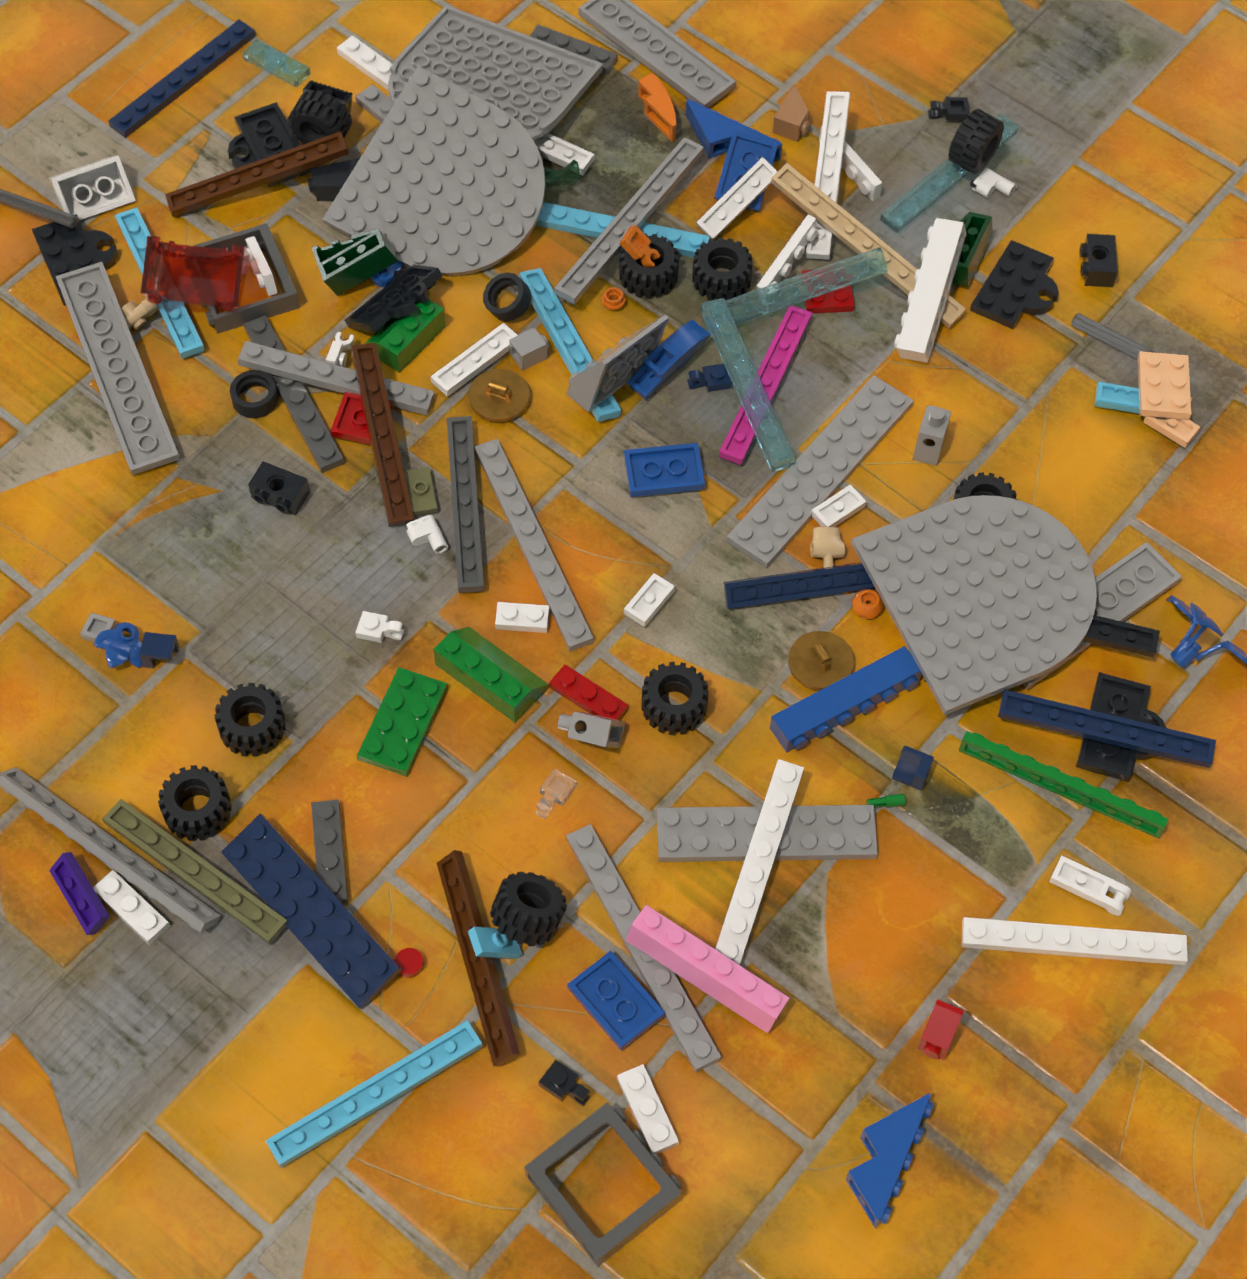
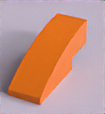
M651 73L638 81V97L645 103L644 114L673 142L676 140V116L673 103L661 81L654 73Z

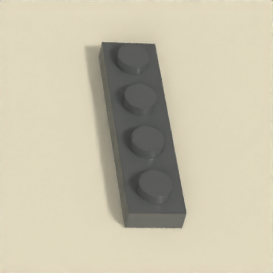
M537 25L530 37L602 63L603 70L601 73L606 75L609 74L617 62V53L541 25Z
M339 800L311 802L317 875L346 904L348 903Z

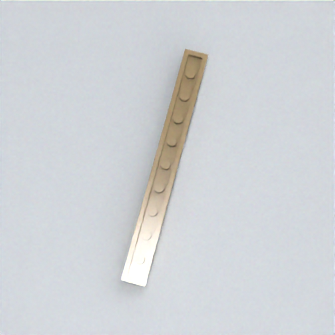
M786 163L771 178V183L808 214L816 218L819 223L908 296L911 290L914 291L916 285L914 278L917 269L792 166ZM948 295L940 322L950 329L965 313L966 309Z

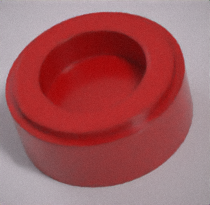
M402 949L395 957V961L403 969L399 973L403 977H415L423 969V957L417 949Z

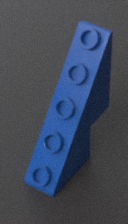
M689 99L686 100L685 116L699 142L704 147L708 158L726 154L733 131H738L778 143L773 162L781 160L782 143L777 139L764 135Z
M930 1093L866 1127L862 1131L860 1139L872 1159L848 1171L846 1181L874 1228H877L880 1222L886 1225L892 1207L887 1206L890 1196L897 1197L903 1182L898 1179L901 1169L908 1170L913 1154L908 1153L912 1143L918 1145L924 1130L919 1127L922 1117L928 1119L934 1103L929 1101Z

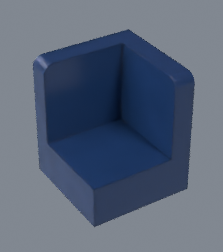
M145 632L139 653L143 667L154 668L156 659L171 660L173 652H179L180 648L176 635Z
M903 746L892 779L922 791L934 757L908 746Z

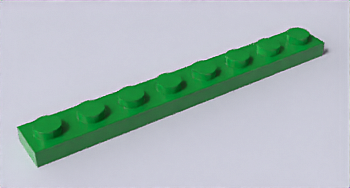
M966 731L962 739L959 752L1158 839L1161 837L1169 820L1158 811L1147 810L1138 806L1130 799H1122L1111 794L1105 788L1092 786L1080 777L1069 776L1054 766H1047L1037 762L1029 755H1021L1014 752L1004 744L991 742L981 734Z

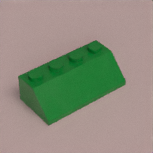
M470 627L451 631L433 649L435 665L514 723L549 687V684Z

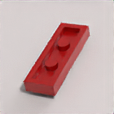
M566 664L562 666L549 682V688L590 714L621 720L629 709L627 703Z

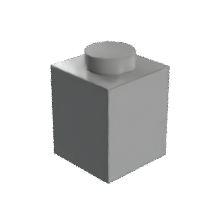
M535 327L509 339L510 355L522 371L547 359L548 341L543 334L540 335Z

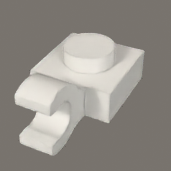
M338 332L335 336V341L332 342L326 362L345 367L347 354L344 352L350 350L351 346L355 344L354 335L350 334L348 340L342 341V333Z
M363 611L355 634L359 639L382 643L383 637L401 640L404 630L401 629L403 625L401 622H389L386 615Z

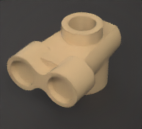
M150 296L138 306L134 301H130L121 308L129 330L132 328L135 330L140 329L147 322L145 318L158 311V306Z

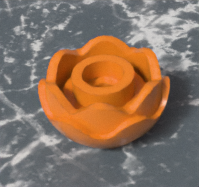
M861 590L852 599L853 611L862 619H873L883 612L884 603L875 590Z

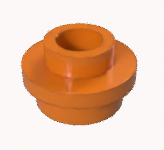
M610 287L602 295V304L609 310H618L625 304V295L621 289Z

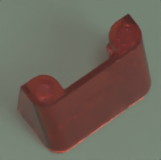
M147 236L141 294L150 303L161 304L162 300L220 306L221 310L234 311L235 308L240 307L250 254L246 247L241 245H232V250L230 251L228 247L222 246V249L180 245L174 241H169V243L160 242V237Z

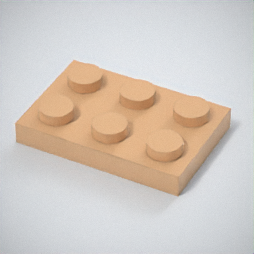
M1140 351L1138 355L1140 416L1189 420L1191 416L1188 355Z

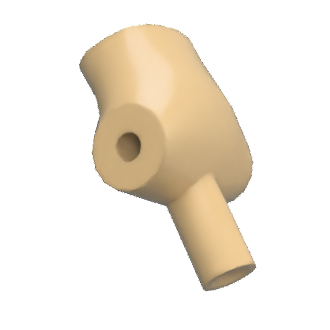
M816 527L813 529L810 554L811 557L823 558L824 568L834 566L833 558H843L845 554V544L840 538V529L837 527Z

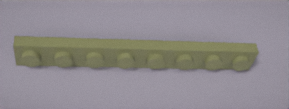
M122 799L102 818L104 824L269 945L287 927V920Z

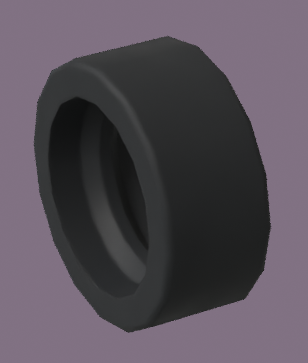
M502 273L492 278L486 285L483 293V302L486 309L497 319L506 322L513 321L521 317L529 308L531 291L528 285L516 274ZM510 286L518 287L517 297L511 305L501 309L496 306L497 298L504 289Z
M250 370L239 374L232 381L229 391L233 407L238 414L246 418H260L271 413L277 406L278 392L275 380L269 374L260 370ZM252 386H262L268 389L269 392L264 399L258 402H245L239 396L243 390Z

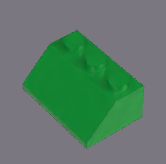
M429 299L425 303L420 301L414 302L418 308L417 310L403 317L391 318L385 323V327L382 330L375 332L364 343H376L379 360L399 373L445 327L444 308Z

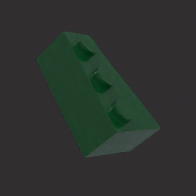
M969 212L959 221L964 222L966 237L952 280L953 284L966 287L969 286L992 238V217L974 212Z
M379 228L353 235L347 241H332L331 245L326 247H311L323 281L337 296L398 261L391 242Z

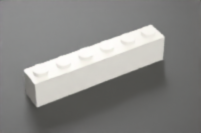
M936 218L934 225L929 227L927 235L929 242L927 248L924 247L921 253V268L917 269L914 282L916 285L914 291L911 290L908 296V311L904 312L902 316L901 326L903 328L901 334H897L895 339V348H897L900 358L928 363L966 237L964 222Z

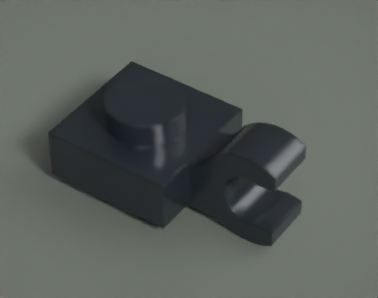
M945 97L944 102L930 101L931 109L928 110L929 119H938L945 115L946 120L963 121L970 114L968 97Z
M557 1060L552 1063L538 1082L541 1088L560 1101H563L568 1095L578 1104L584 1106L590 1099L588 1095L590 1091L584 1086L576 1084L579 1080V1075Z

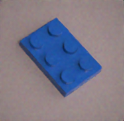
M733 131L714 199L720 200L762 157L772 166L778 143ZM765 190L746 209L759 212Z
M698 443L624 450L630 497L705 490Z
M609 951L567 984V989L621 1051L665 1017V1012L612 951Z

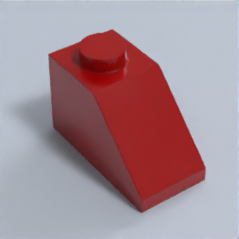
M937 999L918 1049L922 1050L930 1058H941L944 1060L964 1010Z

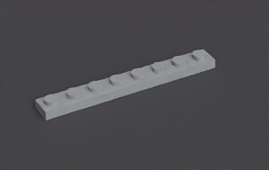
M245 341L238 357V365L340 393H345L346 391L360 394L356 372L353 369ZM384 378L388 401H392L393 407L427 416L434 398V391Z

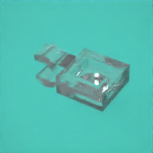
M554 768L540 787V794L543 797L536 806L538 808L536 814L546 819L555 802L563 806L577 787V781Z

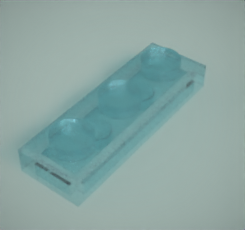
M257 39L242 53L244 60L295 87H298L311 74L310 67Z

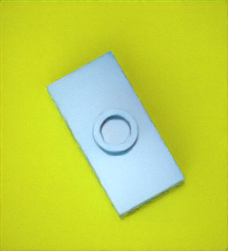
M1098 381L1094 406L1140 414L1139 388Z
M473 927L468 931L476 957L517 959L522 955L517 941L507 939L505 934H501L497 930L498 928Z

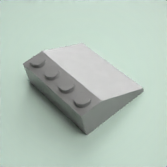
M664 315L637 330L629 337H623L614 348L605 350L599 359L590 361L584 370L575 372L569 379L570 385L567 395L589 412L627 384L644 365L643 361L658 347L669 317Z

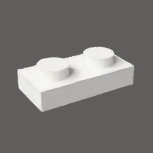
M849 485L812 509V517L821 527H836L866 507L867 501Z
M654 573L624 608V614L645 627L674 593L675 586Z
M498 602L495 629L547 633L549 605Z

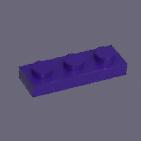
M72 852L62 853L49 871L87 935L96 934L110 916Z

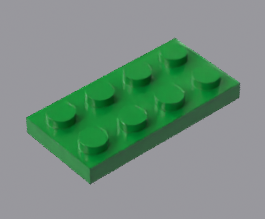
M398 667L357 753V759L407 777L448 689L447 683Z

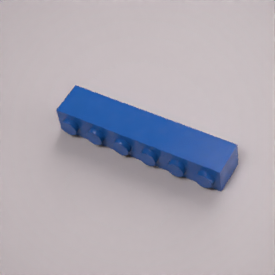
M903 646L772 715L770 729L786 753L793 749L799 750L815 737L822 738L832 728L848 724L853 717L860 713L867 714L877 704L883 701L887 703L893 700L898 693L914 689L919 684L921 671L913 656Z

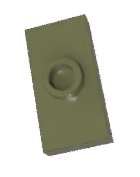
M430 468L406 470V483L414 517L438 513Z

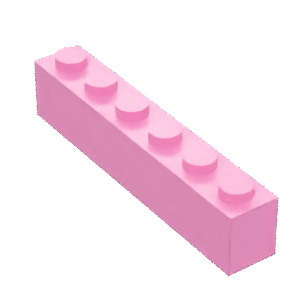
M647 905L631 925L625 941L766 1033L770 1031L789 1000L788 996Z

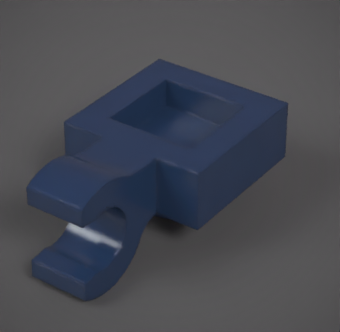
M726 363L705 366L702 368V372L699 370L688 372L690 378L687 379L689 389L706 386L707 391L711 392L731 389L732 380Z

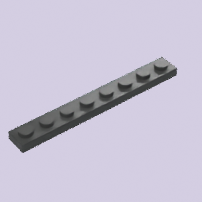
M266 315L243 324L244 330L252 343L285 351ZM268 373L275 380L277 391L321 473L343 465L344 458L303 383Z
M472 417L447 418L458 593L484 591Z

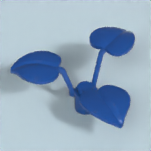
M1173 595L1166 599V601L1173 602L1189 617L1191 627L1185 637L1170 653L1182 667L1186 668L1195 658L1199 661L1204 656L1221 648L1233 652L1247 663V654L1228 640L1200 653L1199 650L1202 647L1196 640L1206 628H1210L1222 637L1224 634L1221 629L1193 602L1189 607ZM1197 624H1199L1201 628L1196 632V634L1193 637H1190L1193 631L1195 630Z

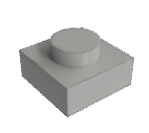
M91 612L80 633L81 638L95 642L99 633L104 630L114 629L117 625L116 621Z

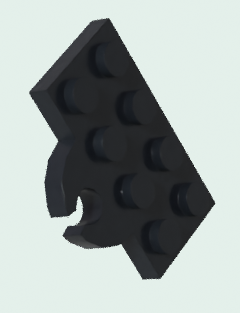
M275 102L234 117L235 124L241 134L235 136L229 143L228 155L229 159L232 160V165L237 169L298 147L300 144L291 132V128L288 126V122L279 105ZM240 153L246 154L245 156L240 157V158H239V157H235L236 155H238V154H240ZM310 168L270 182L268 186L271 187L310 173Z
M79 218L75 228L52 222L32 229L64 306H66L56 276L102 262L105 270H107L116 261L118 251L116 245H113V238L103 231H84ZM102 246H111L106 251L99 250Z
M1011 240L972 302L970 311L1011 329H1014L1023 313L1040 315L1053 309L1054 302H1057L1059 293L1057 284L1046 275L1053 264L1054 257ZM1047 296L1051 300H1042L1039 297Z
M412 265L344 321L352 329L373 333L378 332L385 327V323L391 318L403 317L417 310L418 308L414 302L420 301L425 303L430 296L428 289L434 287L436 281L443 275L439 268Z
M1099 672L1089 710L1166 728L1164 721L1155 712L1146 709L1151 686ZM1082 738L1076 767L1129 781L1134 759H1148L1155 755Z

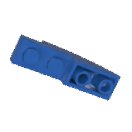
M694 320L687 322L665 339L643 361L644 365L627 382L628 387L644 400H647L676 368L679 370L711 334Z

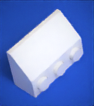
M118 155L49 178L62 211L73 215L77 214L79 220L136 201Z

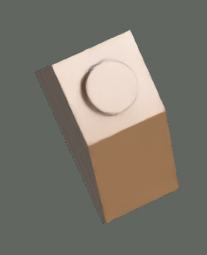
M794 86L790 89L774 117L773 133L798 142L801 135L807 133L810 121L807 120L808 109L798 89Z

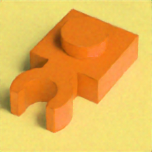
M636 224L629 227L619 243L634 260L641 258V262L646 268L654 267L655 264L651 259L655 260L660 257L657 250L649 247L651 240Z

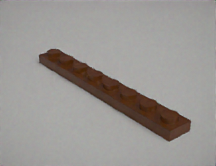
M340 131L167 193L165 197L172 216L176 217L348 155L349 152Z
M376 343L352 345L351 353L388 526L406 525V522L414 521V515Z
M454 850L437 862V867L493 1066L502 1067L519 1056L520 1051L492 957H476L468 931L473 927L484 926L462 851Z

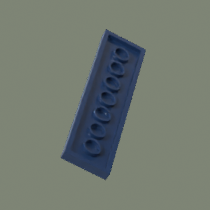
M260 813L221 851L265 903L287 920L286 926L358 1008L364 1009L403 970L263 814Z

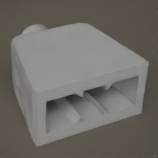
M930 405L926 407L913 460L937 466L947 433L951 411ZM932 439L935 442L934 446L926 445V440Z
M576 711L573 712L572 716L563 713L560 715L558 729L568 731V738L603 747L620 748L625 726L624 721Z

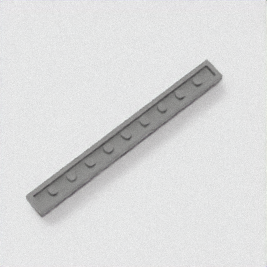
M684 137L557 284L555 294L576 304L620 252L622 246L619 243L629 227L636 224L640 228L701 157L704 147Z
M498 439L474 446L475 454L547 605H549V610L569 652L594 643V638Z
M15 767L0 772V786L8 794L15 796L27 808L41 815L46 822L53 824L64 832L68 838L82 845L87 852L94 854L104 861L109 868L119 872L128 882L135 884L145 891L150 898L160 902L169 912L186 921L191 928L203 932L217 925L221 915L20 769Z
M591 824L566 835L569 846L656 1003L665 1012V1019L695 1073L721 1061V1055L674 972L625 941L631 925L640 914V911Z

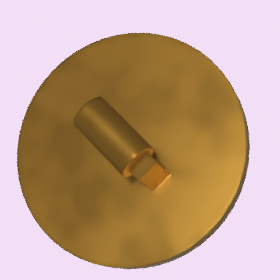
M493 369L480 374L474 379L470 385L468 397L472 410L478 416L488 421L505 422L518 417L525 411L529 404L530 391L527 382L519 374L506 369Z
M813 631L802 635L793 643L789 651L788 665L793 677L800 684L820 691L850 675L853 670L854 657L850 646L838 635L827 631Z

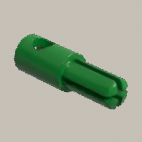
M895 794L867 799V805H874V808L905 806L904 794Z

